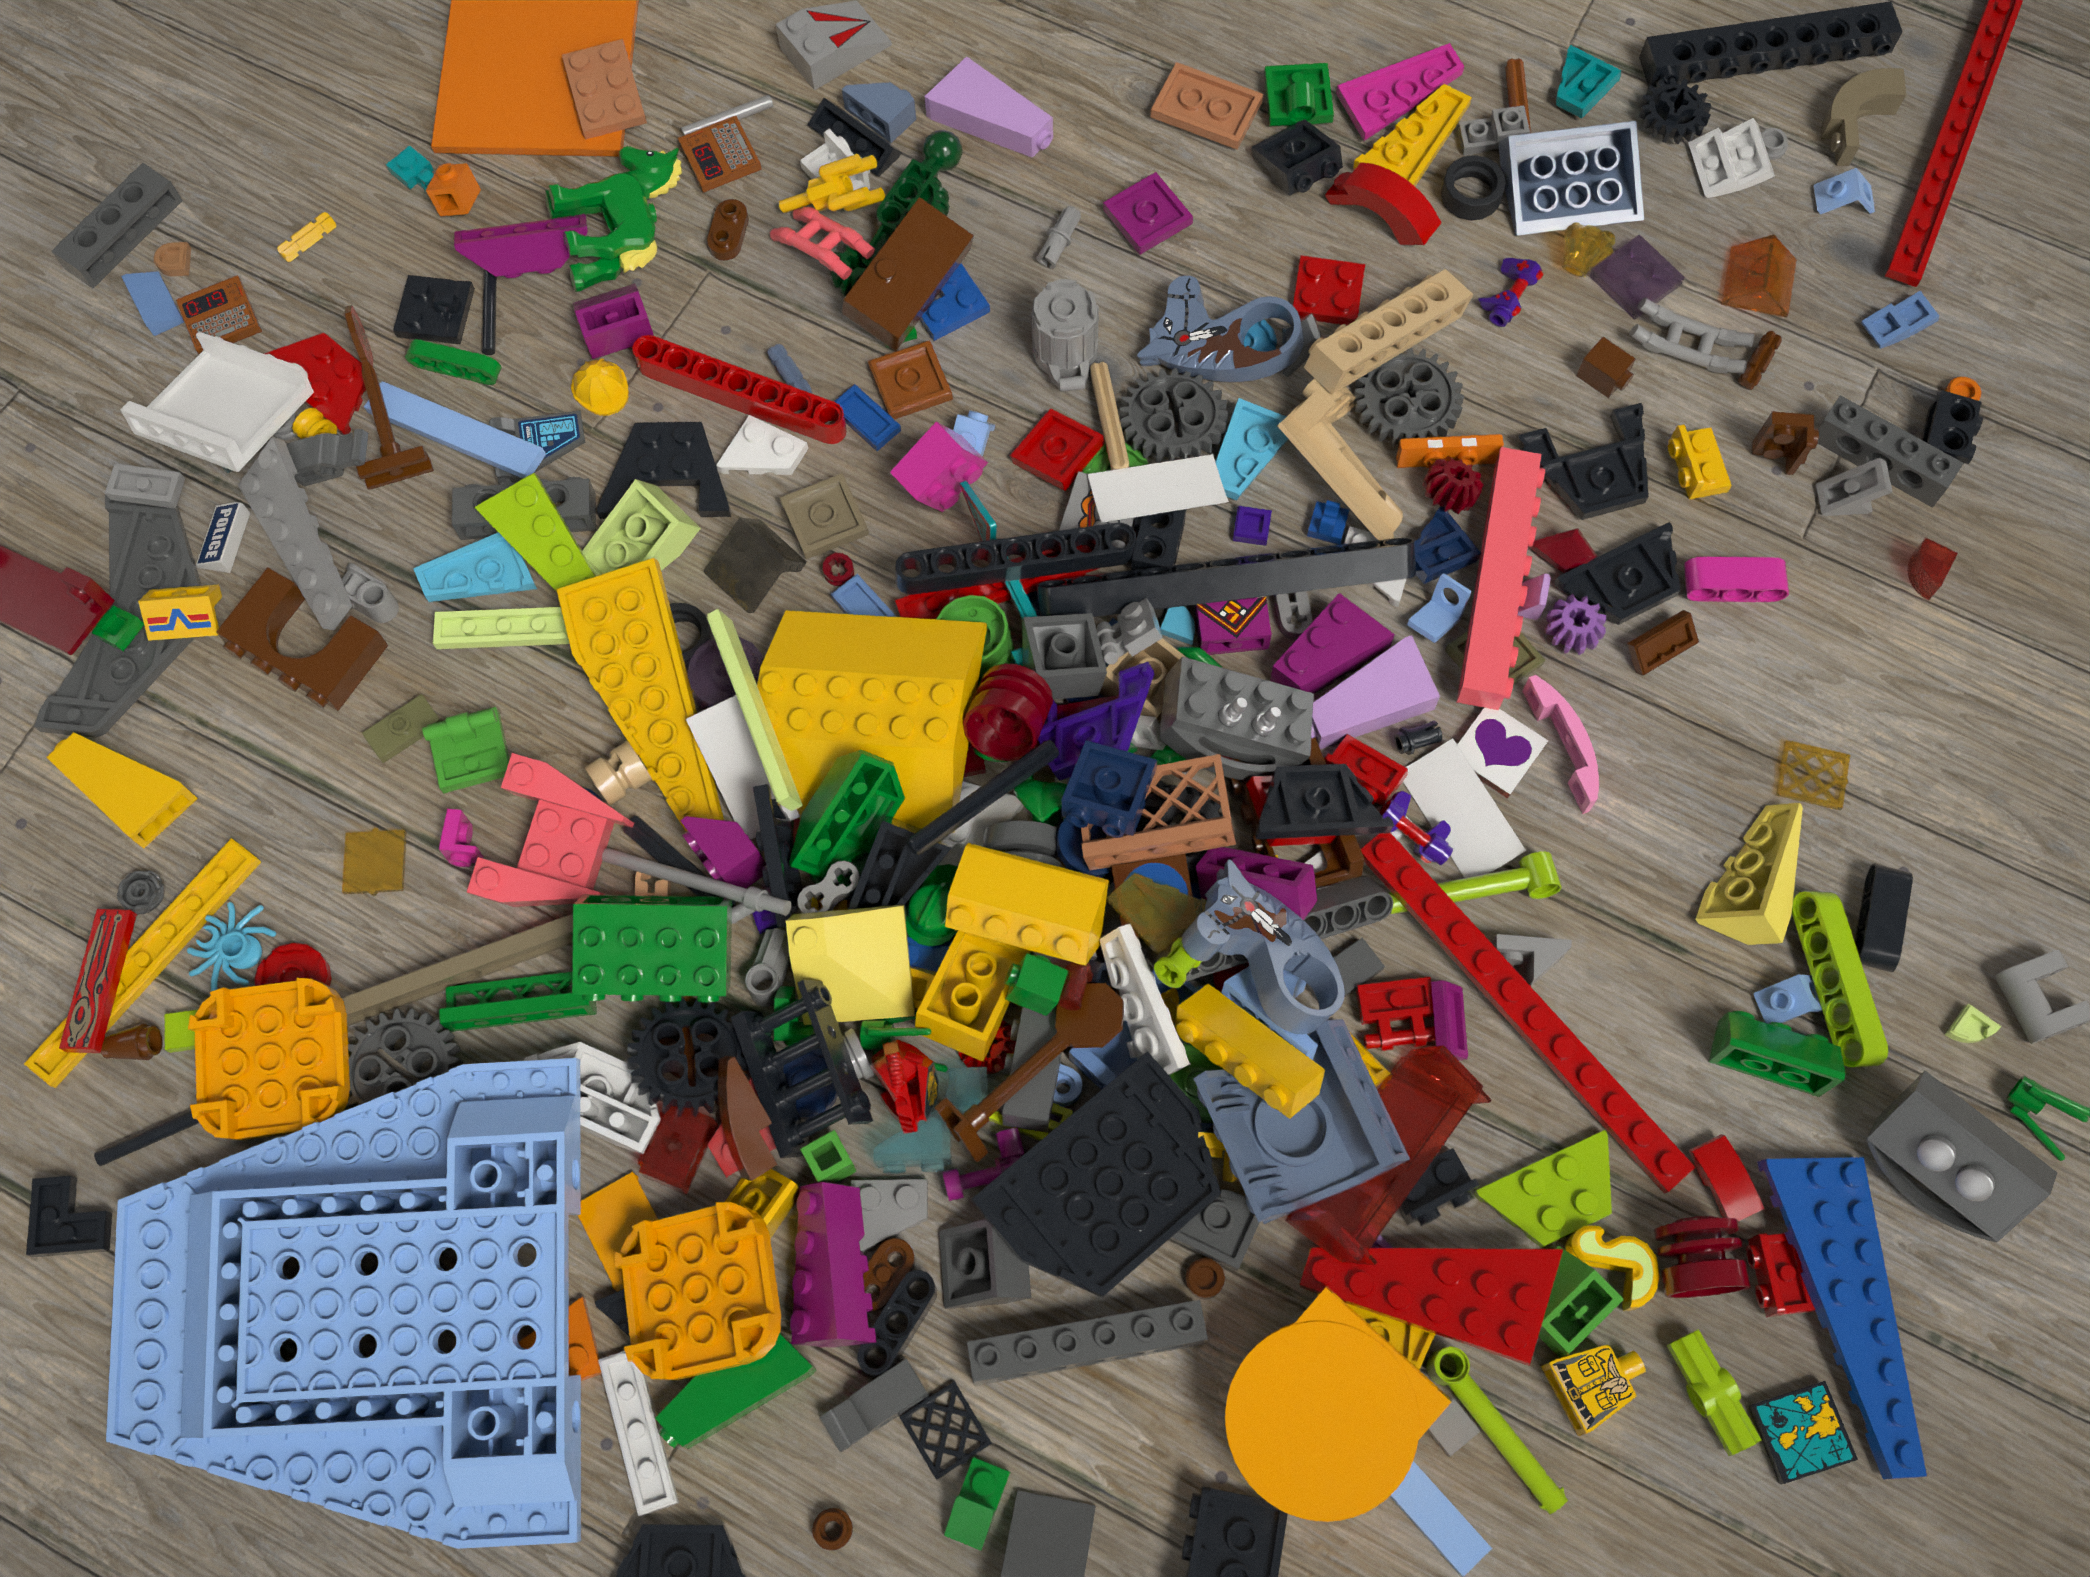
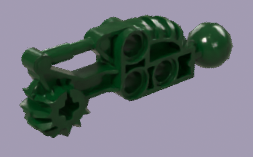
M939 130L927 136L922 147L924 161L920 163L912 159L877 209L878 231L869 243L875 248V252L869 259H866L858 251L849 248L845 244L842 248L843 253L834 252L843 263L852 269L851 275L845 280L835 272L830 271L833 286L835 289L841 288V293L844 297L847 296L919 197L944 215H948L950 208L948 203L949 193L945 188H942V183L938 179V173L940 171L952 170L960 162L963 154L962 145L954 133Z

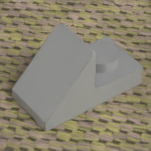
M1881 458L1816 484L1821 513L1824 516L1873 512L1872 500L1893 492L1887 463Z
M1497 934L1491 942L1511 965H1519L1523 961H1527V983L1530 986L1556 965L1572 947V940L1503 934Z

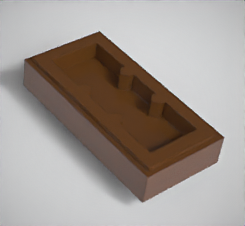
M1682 610L1628 642L1627 646L1635 672L1644 676L1699 643L1691 613Z

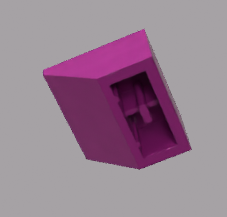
M635 283L573 303L575 314L592 359L633 347L634 342L641 336H654Z
M689 816L680 820L688 830L682 836L715 880L747 889L763 877L762 869L763 866H766V862L737 822Z

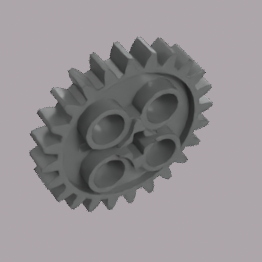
M1409 348L1406 354L1401 353L1357 379L1354 392L1355 401H1357L1355 412L1361 413L1360 424L1370 422L1368 433L1370 434L1378 430L1380 432L1378 441L1381 442L1388 436L1391 438L1392 447L1400 439L1427 438L1438 437V435L1446 437L1449 428L1454 429L1457 418L1460 417L1463 408L1461 406L1464 395L1460 394L1463 384L1455 382L1458 374L1457 371L1447 373L1449 362L1437 364L1438 354L1433 355L1429 359L1426 358V349L1423 348L1419 355H1414L1413 348ZM1416 379H1423V380H1425L1426 382H1420V381H1417ZM1383 384H1389L1393 386V388H1387L1383 386ZM1423 407H1430L1435 411H1428ZM1391 413H1398L1402 417L1393 416Z
M1173 368L1171 375H1167L1163 369H1160L1159 377L1156 378L1148 372L1147 382L1137 378L1135 380V388L1128 387L1127 397L1121 398L1119 419L1122 432H1125V442L1133 441L1132 450L1134 451L1143 448L1144 458H1147L1152 453L1156 454L1157 463L1164 456L1168 457L1169 461H1174L1175 457L1186 459L1191 454L1193 457L1201 456V449L1211 453L1212 444L1219 445L1221 435L1226 433L1228 411H1226L1227 401L1221 400L1222 391H1213V381L1203 384V375L1199 374L1193 379L1190 378L1191 372L1186 371L1182 376L1178 374L1177 368ZM1166 394H1169L1171 397L1172 411L1169 409V399ZM1174 420L1178 422V433L1181 438L1176 436Z
M395 1009L393 1019H390L382 1012L379 1015L380 1024L378 1025L367 1020L368 1032L363 1034L355 1031L354 1035L359 1042L357 1045L348 1044V1050L352 1054L349 1057V1096L351 1097L348 1099L347 1106L353 1108L391 1092L396 1093L402 1088L414 1085L377 1055L379 1049H383L390 1057L402 1064L407 1071L422 1081L429 1077L434 1078L447 1073L450 1069L463 1064L461 1059L453 1057V1055L461 1050V1047L456 1043H450L455 1035L449 1030L443 1031L445 1027L440 1024L439 1019L433 1022V1017L427 1012L419 1017V1013L414 1009H410L406 1017L402 1011ZM406 1036L404 1047L394 1051L396 1041ZM433 1058L432 1068L426 1073H421L420 1070L423 1062ZM380 1065L381 1070L378 1077L369 1081L370 1071Z

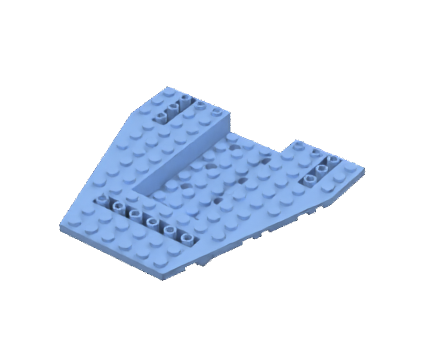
M564 1058L462 1064L450 1069L447 1073L434 1078L429 1077L417 1082L416 1085L396 1093L391 1092L335 1114L334 1117L325 1121L315 1122L302 1127V1130L281 1138H274L221 1159L218 1163L208 1167H201L188 1172L187 1175L170 1182L160 1183L119 1199L117 1204L106 1442L149 1455L161 1456L174 1460L178 1464L197 1467L214 1475L263 1490L279 1492L292 1496L291 1498L299 1501L315 1503L335 1512L381 1526L409 1532L411 1535L436 1540L457 1549L580 1542L581 1375H569V1215H581L580 1059ZM530 1243L535 1247L537 1256L533 1264L524 1267L518 1261L517 1255L519 1249L524 1244ZM446 1248L454 1249L457 1254V1263L449 1271L442 1269L439 1264L440 1254ZM373 1252L378 1258V1267L373 1274L366 1275L361 1269V1260L364 1255ZM293 1256L298 1260L300 1269L298 1274L289 1280L284 1276L282 1268L284 1262ZM525 1325L531 1326L536 1332V1341L529 1349L522 1348L517 1341L518 1332ZM449 1329L456 1336V1346L451 1352L444 1353L438 1346V1338L443 1331ZM366 1334H371L377 1342L376 1351L370 1357L363 1356L359 1351V1342ZM291 1338L297 1345V1354L291 1361L287 1362L280 1355V1347L283 1341Z

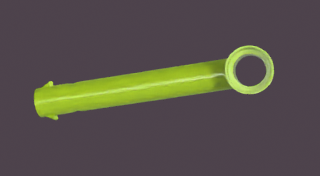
M1546 851L1531 853L1523 857L1519 862L1520 868L1437 883L1454 903L1524 889L1528 890L1530 898L1543 899L1555 895L1562 888L1552 855ZM1392 892L1388 893L1394 902L1390 914L1408 911Z
M1446 1347L1433 1352L1427 1360V1373L1432 1381L1439 1385L1450 1387L1522 1481L1530 1488L1533 1495L1541 1503L1538 1507L1547 1511L1549 1515L1560 1509L1568 1501L1564 1488H1558L1551 1477L1546 1474L1544 1468L1470 1376V1362L1467 1355L1456 1347ZM1444 1355L1451 1357L1456 1363V1373L1452 1378L1445 1376L1440 1370V1360Z

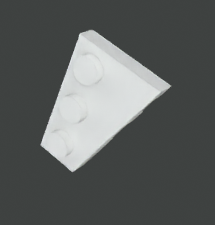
M963 781L960 801L981 786ZM1005 794L956 829L955 833L945 837V839L956 844L938 865L951 864L958 866L964 848L968 843L983 847L984 830L990 825L1011 821L1024 805L1014 795Z

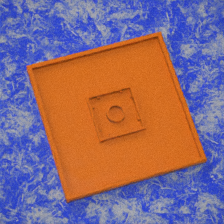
M451 0L431 144L433 152L619 157V151L624 146L625 129L585 139L562 55L623 39L632 69L639 0Z

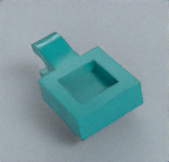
M410 145L386 164L389 172L409 189L418 184L426 192L434 176L432 173L434 169L431 163Z

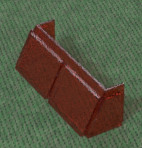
M1444 1045L1411 1049L1405 1057L1400 1058L1391 1070V1074L1377 1089L1410 1160L1363 1184L1287 1215L1288 1217L1285 1221L1341 1262L1375 1265L1377 1263L1368 1253L1373 1243L1472 1104L1490 1103L1492 1100L1482 1090L1483 1085Z

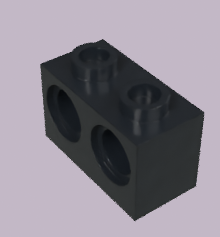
M1941 390L1928 409L1921 440L1961 461L1963 464H1969L1976 451V445L1972 444L1973 437L1978 434L1983 422V416H1979L1982 402Z
M1187 509L1135 518L1134 531L1138 532L1133 554L1129 562H1132L1131 570L1176 564ZM1162 523L1166 525V527L1155 528L1152 526V524ZM1147 553H1156L1159 555V557L1155 559H1150L1144 555Z

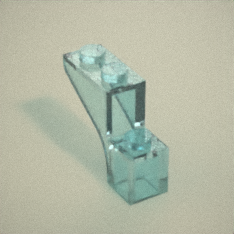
M987 1067L949 1068V1083L944 1098H947L963 1113L973 1104H979L988 1096ZM935 1110L930 1114L926 1122L924 1120L918 1122V1131L916 1133L904 1134L902 1130L878 1144L874 1149V1163L877 1168H883V1173L888 1174L906 1172V1167H921L922 1172L944 1171V1166H952V1135Z

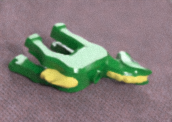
M626 146L619 151V159L621 164L630 171L613 174L598 182L587 183L577 188H565L558 184L548 185V190H545V200L551 219L602 213L611 232L601 237L585 236L574 230L563 232V240L570 256L578 255V258L586 256L601 257V259L593 263L569 265L570 279L575 292L582 291L602 281L615 280L622 270L626 273L629 270L634 271L638 266L643 268L655 257L657 245L655 242L656 228L654 223L657 222V215L654 204H648L647 200L656 198L660 194L668 193L669 188H674L677 185V181L680 180L679 175L682 174L681 161L677 159L678 148L665 153L664 151L640 150Z

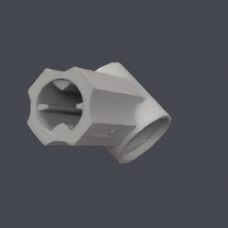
M776 928L766 929L754 966L746 974L745 983L752 1000L763 1007L774 1005V998L779 987L783 984L790 964L786 931ZM763 980L773 981V984L767 990L759 991L756 989L758 983Z

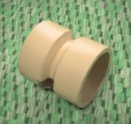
M628 741L611 750L609 759L600 757L584 767L609 806L625 797L626 789L632 788L636 790L652 780Z

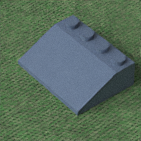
M1636 121L1513 135L1498 142L1501 170L1504 172L1506 181L1505 193L1515 236L1644 220Z

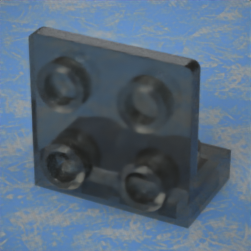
M740 517L705 567L704 573L747 613H754L781 573L800 572L807 561L761 519Z

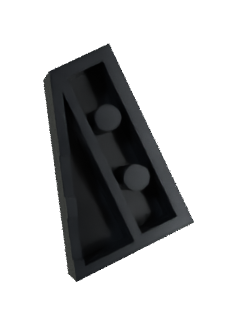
M886 817L882 820L848 909L905 905L956 843L944 838L922 855L916 856L911 852L906 841L921 829L893 817Z

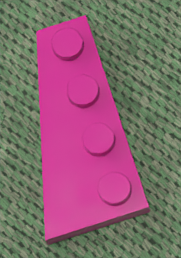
M1448 43L1337 85L1336 95L1363 141H1365L1423 102L1443 84L1448 85L1463 74L1464 65L1451 44Z

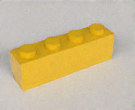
M1206 984L1178 1005L1174 1027L1180 1038L1190 1043L1206 1055L1212 1063L1219 1065L1235 1077L1241 1085L1248 1087L1264 1099L1270 1107L1277 1109L1287 1118H1292L1319 1095L1325 1069L1210 984Z

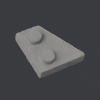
M927 1179L851 1180L852 1187L860 1188L865 1236L859 1241L862 1252L883 1241L885 1242L898 1236L900 1232L908 1228H913L928 1220Z

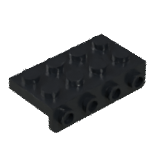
M1201 1486L1200 1494L1192 1493L1189 1518L1196 1519L1193 1536L1185 1535L1181 1560L1188 1561L1186 1577H1278L1288 1513L1274 1507L1265 1499Z

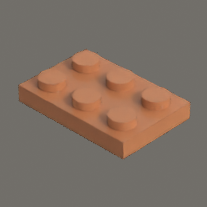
M623 39L562 55L585 139L647 123Z
M1176 62L1151 108V118L1238 150L1262 104L1263 94Z

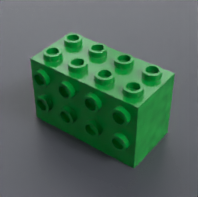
M583 894L573 903L572 994L582 995V999L586 1001L605 1000L606 995H621L622 1001L644 1000V995H659V1001L664 1002L681 1001L682 996H697V1001L699 1002L719 1001L720 996L727 995L731 985L732 900L720 896Z

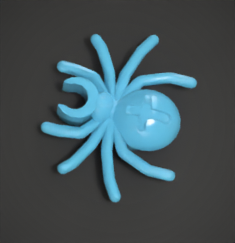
M232 902L227 903L229 911L228 928L223 921L214 916L207 915L205 920L219 927L221 931L213 926H204L203 928L213 934L212 939L207 943L197 939L196 942L206 951L197 950L192 947L187 949L188 954L209 958L196 969L189 971V976L198 975L214 964L211 978V991L218 989L217 982L222 965L223 971L232 981L248 986L249 981L238 977L229 967V964L234 968L249 969L259 962L262 956V946L256 938L246 935L247 933H263L271 937L276 936V931L266 927L243 928L255 915L263 911L264 907L262 905L251 910L235 926L234 904Z

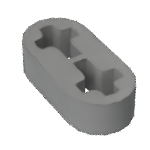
M1307 591L1295 592L1294 602L1291 603L1288 593L1274 595L1281 633L1290 640H1297L1312 623ZM1293 612H1296L1298 622L1302 623L1299 629H1295L1294 624L1290 623Z

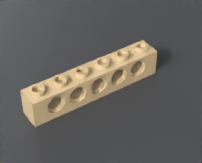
M1446 269L1434 276L1430 274L1417 286L1405 288L1398 297L1391 301L1389 299L1384 300L1372 312L1368 313L1366 311L1362 313L1353 323L1347 326L1345 324L1341 325L1327 338L1320 337L1309 348L1308 353L1310 356L1304 369L1331 394H1334L1461 318L1473 293Z

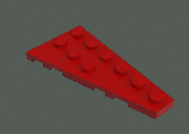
M1311 1248L1299 1285L1300 1288L1318 1294L1328 1286L1347 1304L1530 1366L1563 1249Z

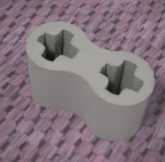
M847 861L836 862L828 869L826 877L821 882L805 887L798 897V907L801 912L833 911L839 902L851 899L860 879L856 866ZM840 874L845 877L850 876L852 884L848 887L844 884L838 886L837 877ZM813 897L817 901L821 900L823 908L819 911L814 907L810 909L809 900Z

